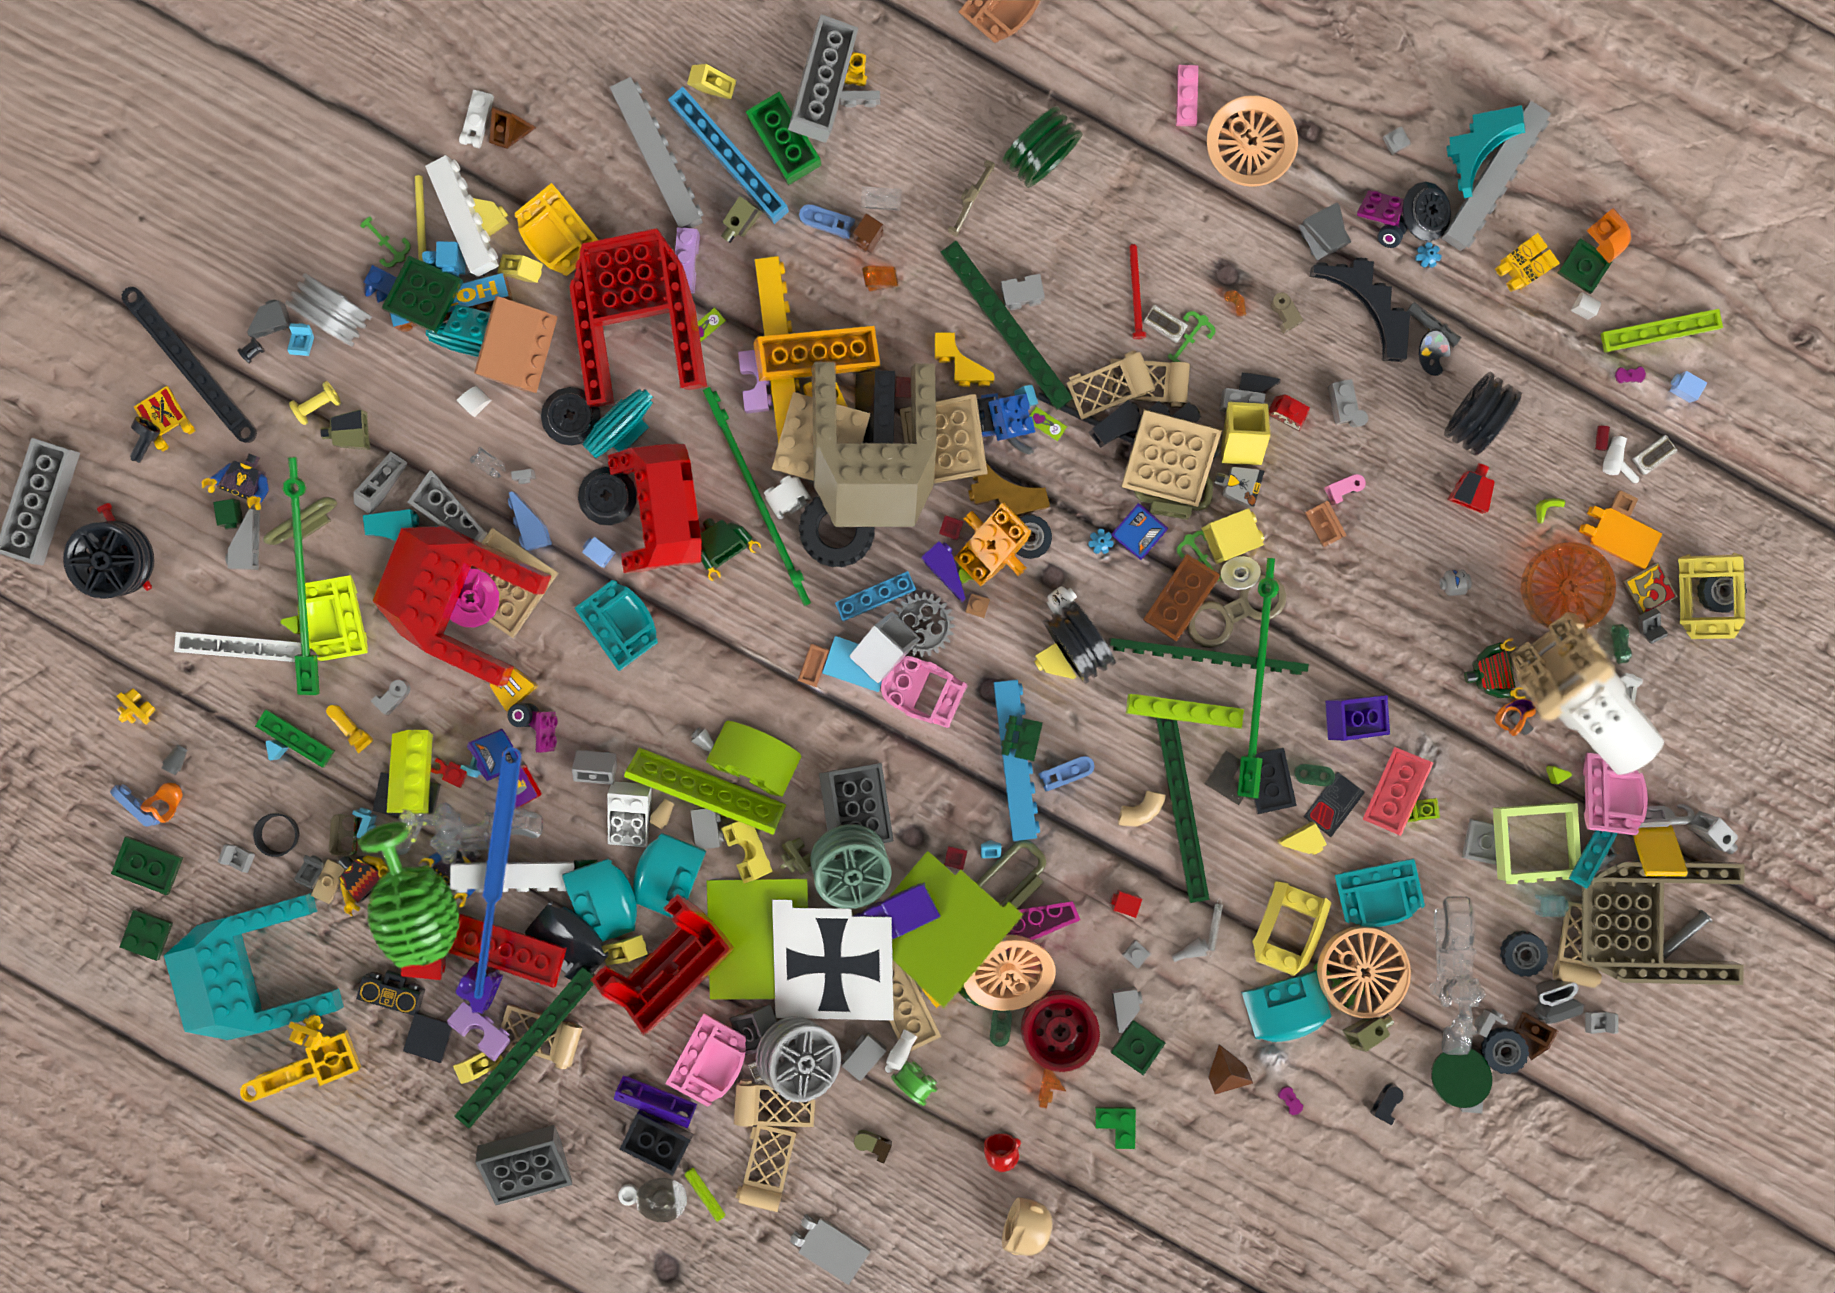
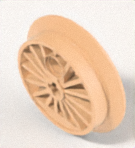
M1243 96L1228 102L1215 114L1207 132V150L1214 167L1226 179L1242 186H1262L1280 178L1293 163L1298 148L1296 126L1289 113L1277 102L1262 96ZM1244 113H1250L1249 123L1244 119ZM1259 114L1262 117L1256 129H1254V115ZM1265 118L1269 119L1272 123L1258 133ZM1225 123L1229 125L1228 130L1222 127ZM1233 126H1240L1242 132H1236ZM1272 127H1277L1279 132L1262 137ZM1219 133L1232 140H1219ZM1278 137L1282 138V143L1267 142ZM1218 146H1234L1219 152ZM1268 149H1280V150L1277 151L1276 153H1274V152H1272V151H1270V150H1268ZM1238 152L1226 163L1222 159L1223 156ZM1243 154L1236 171L1232 170L1229 165ZM1247 157L1246 175H1243L1239 171ZM1252 159L1256 168L1253 174H1251Z
M1006 935L964 984V987L970 998L983 1007L999 1011L1017 1010L1031 1005L1049 991L1055 979V965L1050 954L1032 940L1017 935ZM1010 947L1007 957L1005 950Z

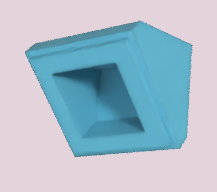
M1033 385L1023 386L1014 391L1015 396L1027 393L1030 407L1039 404Z
M277 740L266 741L268 760L280 759L289 747Z

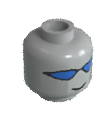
M1462 569L1446 571L1443 578H1440L1441 590H1444L1448 596L1466 594L1471 589L1470 574H1467Z

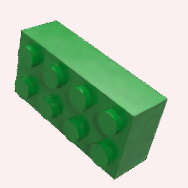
M780 91L746 111L747 119L788 186L822 166L821 159L808 137L788 130L792 111Z

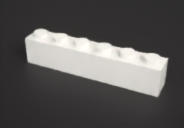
M445 155L426 165L427 172L469 271L479 277L498 267L497 253L491 248L489 244L490 237L481 226L483 223L481 216L473 208L475 202L466 190L468 185L464 178L460 176V166L457 161Z
M574 861L507 862L503 892H508V888H517L518 892H527L529 888H537V891H549V888H557V891H567L562 874L574 870ZM487 862L451 863L450 889H455L457 893L467 892V889H476V892H483Z

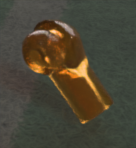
M1236 290L1225 292V301H1232L1235 304L1236 316H1246L1244 297Z

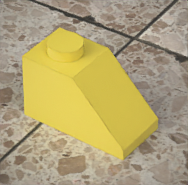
M707 64L692 65L687 85L703 93L731 99L736 80Z
M473 198L475 202L473 208L481 216L483 221L481 226L489 236L509 224L505 218L508 214L502 206L498 207L494 202Z
M502 254L497 273H503L505 276L525 282L538 283V279L542 274L543 264L523 255Z
M1056 643L1035 655L1036 660L1034 663L1039 671L1043 670L1045 673L1070 679L1077 677Z
M1310 822L1277 840L1284 847L1307 854L1312 853L1313 855L1321 852L1323 847L1327 845L1314 822Z
M642 935L601 946L604 954L607 951L609 953V956L605 959L606 966L629 962L647 955L646 943Z
M480 1052L453 1067L460 1083L464 1084L495 1069L503 1058L500 1055L494 1062L483 1052Z

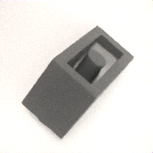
M274 299L265 302L266 305L260 306L247 331L248 336L258 339L289 328L291 320L284 303Z

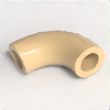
M1146 791L1145 798L1139 805L1135 807L1122 805L1118 825L1137 827L1150 822L1160 812L1166 795Z

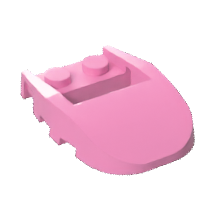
M905 656L882 680L881 692L884 699L890 705L898 708L907 716L949 728L968 685L932 662ZM930 672L947 679L931 716L914 708Z

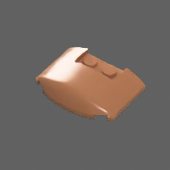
M967 0L959 10V13L993 43H997L999 40L1010 37L1022 28L1034 14L1041 0Z

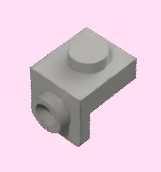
M225 844L218 863L230 865L241 872L248 873L255 854L239 845Z
M1484 1009L1482 1015L1478 1016L1475 1020V1028L1473 1030L1487 1037L1496 1020L1504 1025L1507 1024V1021L1502 1019L1503 1014L1494 1009L1491 1012Z
M1607 1011L1585 1012V1032L1590 1034L1603 1032L1617 1034L1618 1014Z

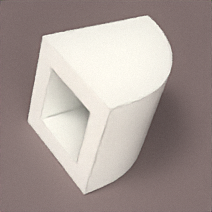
M1581 292L1570 311L1589 320L1597 315L1601 302Z
M475 386L463 393L456 401L472 416L476 417L492 400L478 386Z

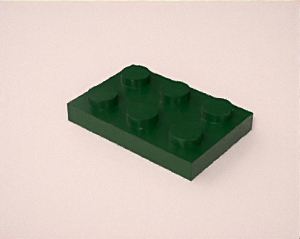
M126 836L111 874L161 894L169 895L184 857Z

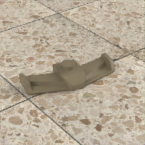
M986 160L984 162L986 169L977 184H972L969 190H964L961 196L963 210L955 226H949L948 233L955 237L959 235L977 195L992 171H994V162Z

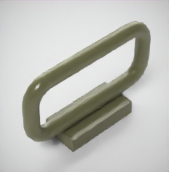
M1208 476L1205 483L1204 500L1199 503L1198 507L1146 495L1135 490L1134 493L1140 501L1151 503L1149 510L1151 514L1188 520L1192 510L1202 511L1211 504L1213 482Z
M324 497L300 511L302 540L331 521L327 513L336 507V499ZM292 517L269 531L264 536L263 541L269 545H277L291 536L293 537Z
M1019 840L1014 843L976 882L982 888L1021 848H1027L1038 859V865L999 903L1003 908L1010 902L1018 909L1044 883L1039 875L1045 869L1046 858L1042 851L1028 840Z

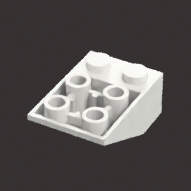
M616 781L610 786L608 791V844L634 847L648 846L652 798L651 787L640 783Z

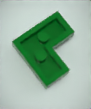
M1095 1107V1128L1115 1129V1149H1135V1107Z

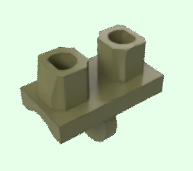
M800 837L792 841L789 840L781 845L786 852L781 855L785 862L780 866L782 869L788 867L791 873L797 869L801 875L810 870L811 854L808 853L801 857L798 853L800 849L805 847Z

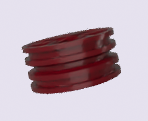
M1052 990L1027 1006L1021 1020V1036L1030 1056L1040 1066L1055 1072H1068L1082 1067L1092 1058L1099 1044L1100 1027L1095 1013L1081 997L1065 990ZM1067 1008L1072 1010V1014L1069 1016L1065 1015ZM1046 1010L1052 1011L1051 1017L1045 1016ZM1058 1025H1061V1027L1064 1029H1062L1058 1034L1056 1030L1054 1031V1029H1057ZM1078 1025L1083 1026V1031L1080 1033L1076 1031ZM1038 1028L1044 1030V1033L1040 1036L1036 1034ZM1071 1043L1075 1045L1073 1050H1068V1045ZM1049 1045L1055 1046L1053 1052L1047 1050Z

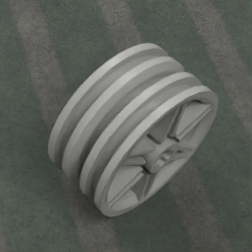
M304 273L305 281L297 283L299 289L302 290L301 293L292 291L290 295L293 299L291 301L286 300L285 304L331 335L353 347L355 344L352 341L353 338L360 337L356 328L365 329L367 325L364 321L366 318L371 320L372 316L348 301V298L333 288H328Z
M788 1017L773 1024L761 1038L756 1053L757 1070L763 1081L784 1098L794 1102L811 1101L824 1094L837 1078L841 1064L840 1048L835 1038L828 1031L804 1017Z

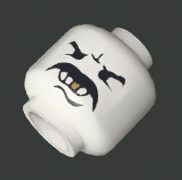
M1060 586L1048 595V602L1046 603L1053 613L1063 616L1061 608L1064 606L1070 608V602L1077 598L1071 588L1066 589Z

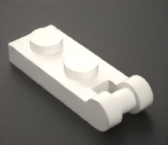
M473 90L463 131L459 138L460 144H472L473 147H481L494 99L492 94ZM471 131L476 132L474 137L470 136Z

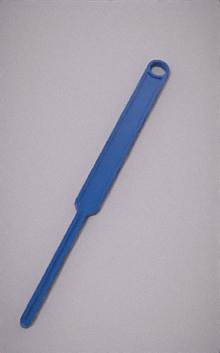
M515 747L506 749L503 752L483 890V898L487 902L474 992L476 999H480L483 996L495 905L502 898L522 759L520 750ZM509 750H514L518 753V760L515 763H510L506 760V753Z

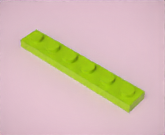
M1714 309L1600 333L1604 353L1719 330L1723 328L1720 309Z
M1128 694L1126 714L1242 729L1244 709Z

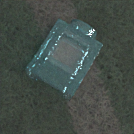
M1535 895V899L1541 900V910H1535L1536 915L1541 917H1565V912L1569 909L1565 896Z

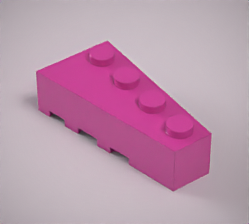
M1073 901L1021 909L1019 911L1023 916L1007 935L1022 936L1033 941L1081 919Z

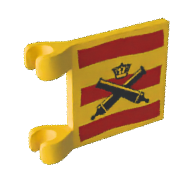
M165 386L134 406L139 417L149 420L160 429L157 439L153 442L155 447L159 450L161 449V451L169 448L162 435L179 424L185 433L192 434L195 432L194 426L186 417L168 386Z

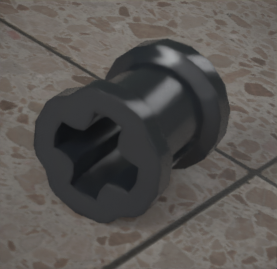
M251 338V342L242 349H237L241 357L249 364L252 362L251 359L260 352H265V349L255 338Z

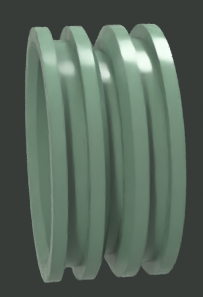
M843 825L833 828L823 834L812 849L811 867L816 889L827 903L835 907L854 909L869 905L881 897L889 886L891 867L884 843L876 832L867 827Z

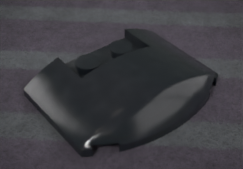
M549 902L525 930V935L567 948L561 969L566 973L564 977L572 980L583 966L594 973L609 956L608 951L604 954L600 944L603 941L595 930L579 915L564 906L561 909L553 907L554 902Z

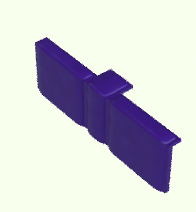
M924 882L893 895L883 902L872 903L862 913L854 914L852 917H891L893 940L940 917V914Z

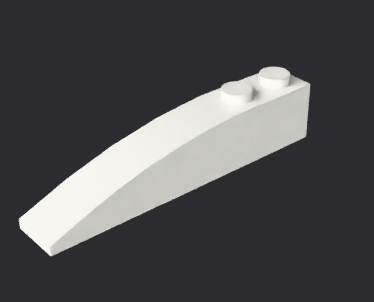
M176 632L174 652L295 662V656L301 654V643Z

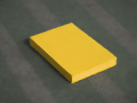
M1669 825V827L1638 828L1639 832L1633 835V839L1645 876L1687 875L1688 871L1672 825Z

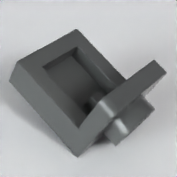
M1656 608L1638 616L1639 633L1650 644L1668 636V632L1661 626V613Z
M305 855L303 858L304 863L296 874L294 881L313 889L324 868L322 859L312 855L310 857Z

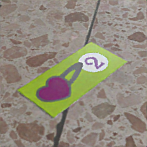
M715 307L698 321L701 342L726 321Z
M1037 406L1030 415V417L1032 416L1034 426L1056 441L1060 439L1067 426Z

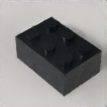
M639 1110L619 1150L674 1176L694 1134L662 1118Z

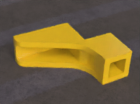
M935 333V360H939V363H950L951 360H954V383H958L960 387H969L970 384H978L979 387H989L990 384H994L993 372L966 358L959 352L955 342V333Z

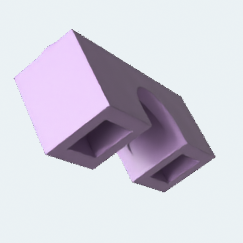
M677 227L675 254L683 264L691 293H695L696 254L699 252L700 234L697 229Z
M755 350L738 352L742 375L752 374L757 377V385L752 390L743 391L746 414L770 411L773 400L772 394H768L767 386H771L770 380L759 381Z
M463 1002L447 1020L448 1025L463 1037L472 1029L482 1030L484 1038L478 1044V1048L494 1062L510 1044L509 1034L502 1028L498 1030L494 1027V1022L488 1016L482 1017L478 1012L472 1013L470 1004L467 1005Z

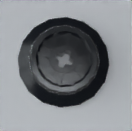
M1426 181L1415 184L1407 191L1403 200L1402 214L1408 230L1419 240L1432 241L1439 239L1446 232L1451 221L1450 202L1445 192L1436 184Z
M573 387L558 389L549 395L542 406L541 412L542 425L548 436L559 444L569 446L583 444L594 429L593 426L601 417L599 407L587 405L585 391ZM568 411H571V413H575V415H573V420H570L569 418L565 419V417L568 416Z
M609 467L593 470L583 479L579 487L578 501L581 511L589 520L599 525L611 526L623 522L631 515L636 506L637 491L634 482L627 474L623 475V472L610 475ZM605 491H608V493L612 494V497H609L608 501H606L605 498H602V495H605Z

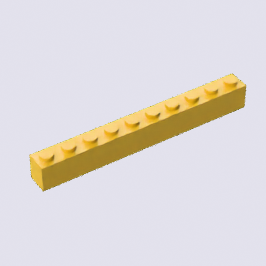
M778 256L755 259L764 335L789 334L793 330L791 320H787L790 306L789 301H785L784 294L788 293L786 281H782V274H785L784 262H780ZM799 379L770 380L778 444L793 392L797 393V391H800Z

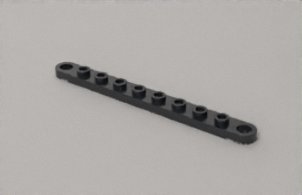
M135 287L125 288L122 291L121 299L130 309L131 313L226 427L234 434L236 439L243 443L253 442L257 436V430L143 292ZM135 292L138 297L136 301L131 303L128 296L130 293ZM244 428H249L251 432L247 438H243L241 435V431Z

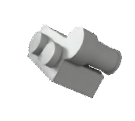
M1352 379L1335 382L1328 386L1335 425L1348 423L1349 421H1351L1349 425L1353 428L1365 425L1368 421V415L1365 411L1358 409Z

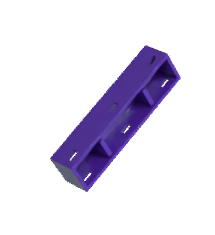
M624 1075L613 1099L685 1128L689 1127L697 1107L696 1103ZM629 1090L632 1092V1096L622 1091ZM683 1111L687 1113L688 1117L682 1116L677 1113Z

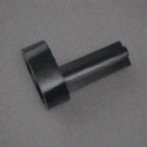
M135 417L131 428L140 437L130 457L132 461L141 463L151 442L157 439L160 429L143 417Z

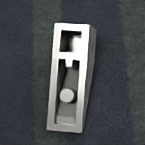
M390 452L354 491V504L368 514H371L384 500L406 467L407 462Z
M249 509L225 557L229 569L259 570L260 511Z

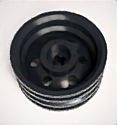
M1492 372L1485 374L1470 390L1451 417L1444 431V436L1447 438L1453 436L1452 441L1456 444L1463 441L1462 448L1465 450L1471 449L1470 453L1474 456L1484 451L1496 438L1514 413L1522 396L1521 391H1513L1512 385L1507 384L1503 386V379L1500 377L1494 379L1495 374Z
M123 521L97 522L82 526L70 536L64 548L63 564L70 582L80 592L93 598L107 599L128 595L142 588L153 572L154 552L146 535L134 525ZM107 536V539L104 542L103 537ZM123 545L127 547V552L122 547ZM128 565L129 571L126 573L124 569ZM91 566H93L94 568H92L91 573H90V572H89V568H90Z
M1073 600L1070 602V608L1066 606L1061 608L1062 617L1054 613L1051 615L1052 620L1049 621L1046 618L1043 620V623L1078 677L1087 684L1089 682L1088 677L1096 678L1098 676L1096 668L1104 672L1108 669V664L1113 666L1116 664V661L1094 624L1082 608Z

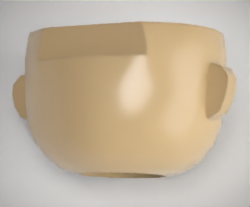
M1021 1197L1016 1198L1005 1221L1002 1234L1003 1250L1014 1255L1024 1256L1040 1253L1047 1245L1052 1230V1216L1048 1208L1034 1200Z

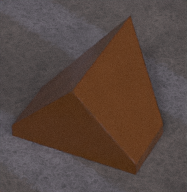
M493 106L489 143L508 149L537 127L511 112Z
M1522 1012L1514 1028L1525 1039V1043L1529 1047L1530 1060L1535 1059L1550 1049L1558 1033V1030L1524 1012Z
M1219 1044L1208 1076L1214 1094L1253 1084L1247 1066Z

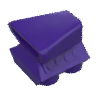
M475 962L461 978L456 994L470 1002L472 1013L479 1012L483 1014L492 1004L503 975L498 970L488 973L485 976L483 996L480 999H476L474 992L479 963Z

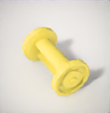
M325 381L322 383L325 391L301 405L294 400L289 402L292 412L303 425L308 423L307 414L332 401L336 406L341 404L339 396L329 382Z

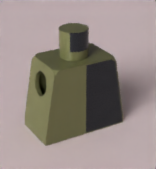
M739 196L722 222L727 228L721 237L729 243L733 241L736 235L744 237L763 212Z
M363 410L333 416L330 418L331 427H322L320 430L321 438L332 439L333 446L370 450L367 412Z
M1389 1014L1383 1017L1363 1018L1342 1031L1351 1048L1367 1052L1390 1036L1387 1028L1392 1026L1394 1021Z

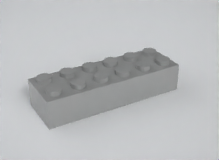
M822 14L820 15L814 30L788 130L826 143L832 131L858 27Z
M31 438L0 532V554L31 564L44 565L78 462L79 452Z

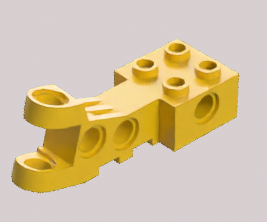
M348 1030L330 1036L327 1043L322 1041L317 1051L306 1047L307 1057L263 1072L255 1077V1079L246 1082L240 1088V1096L247 1102H253L316 1077L319 1086L358 1071L361 1068V1064ZM248 1086H253L256 1091L255 1096L249 1095L247 1091Z

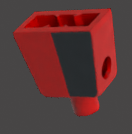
M1478 463L1475 472H1464L1447 500L1481 514L1487 513L1490 508L1495 484L1494 480L1486 477L1489 467Z

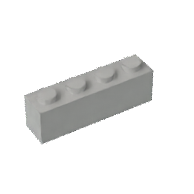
M432 470L428 472L408 501L409 504L440 526L451 528L482 543L488 534L487 531L479 526Z

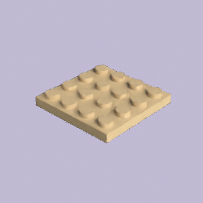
M793 392L772 470L814 481L812 397ZM836 404L837 443L862 444L870 413Z
M975 394L936 402L937 444L934 484L987 474L977 397ZM911 407L900 409L904 442L905 444H912Z
M1144 409L1121 486L1198 507L1222 430Z
M491 528L482 541L483 544L552 575L547 589L558 575V572L494 528ZM471 565V568H470V569H478V570H480V571H483V570H481V569H479V568H477V567ZM487 573L496 583L499 592V606L494 617L489 622L514 638L544 594L535 595ZM469 594V601H475L473 598L474 594Z

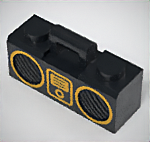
M387 970L385 978L382 977L381 973L370 972L363 976L356 999L414 1016L420 1011L426 989L420 988V985L416 983L405 985L407 977L401 976L397 972ZM390 979H392V980H395V981H399L400 983H399V984H396V983L389 982V981H390Z

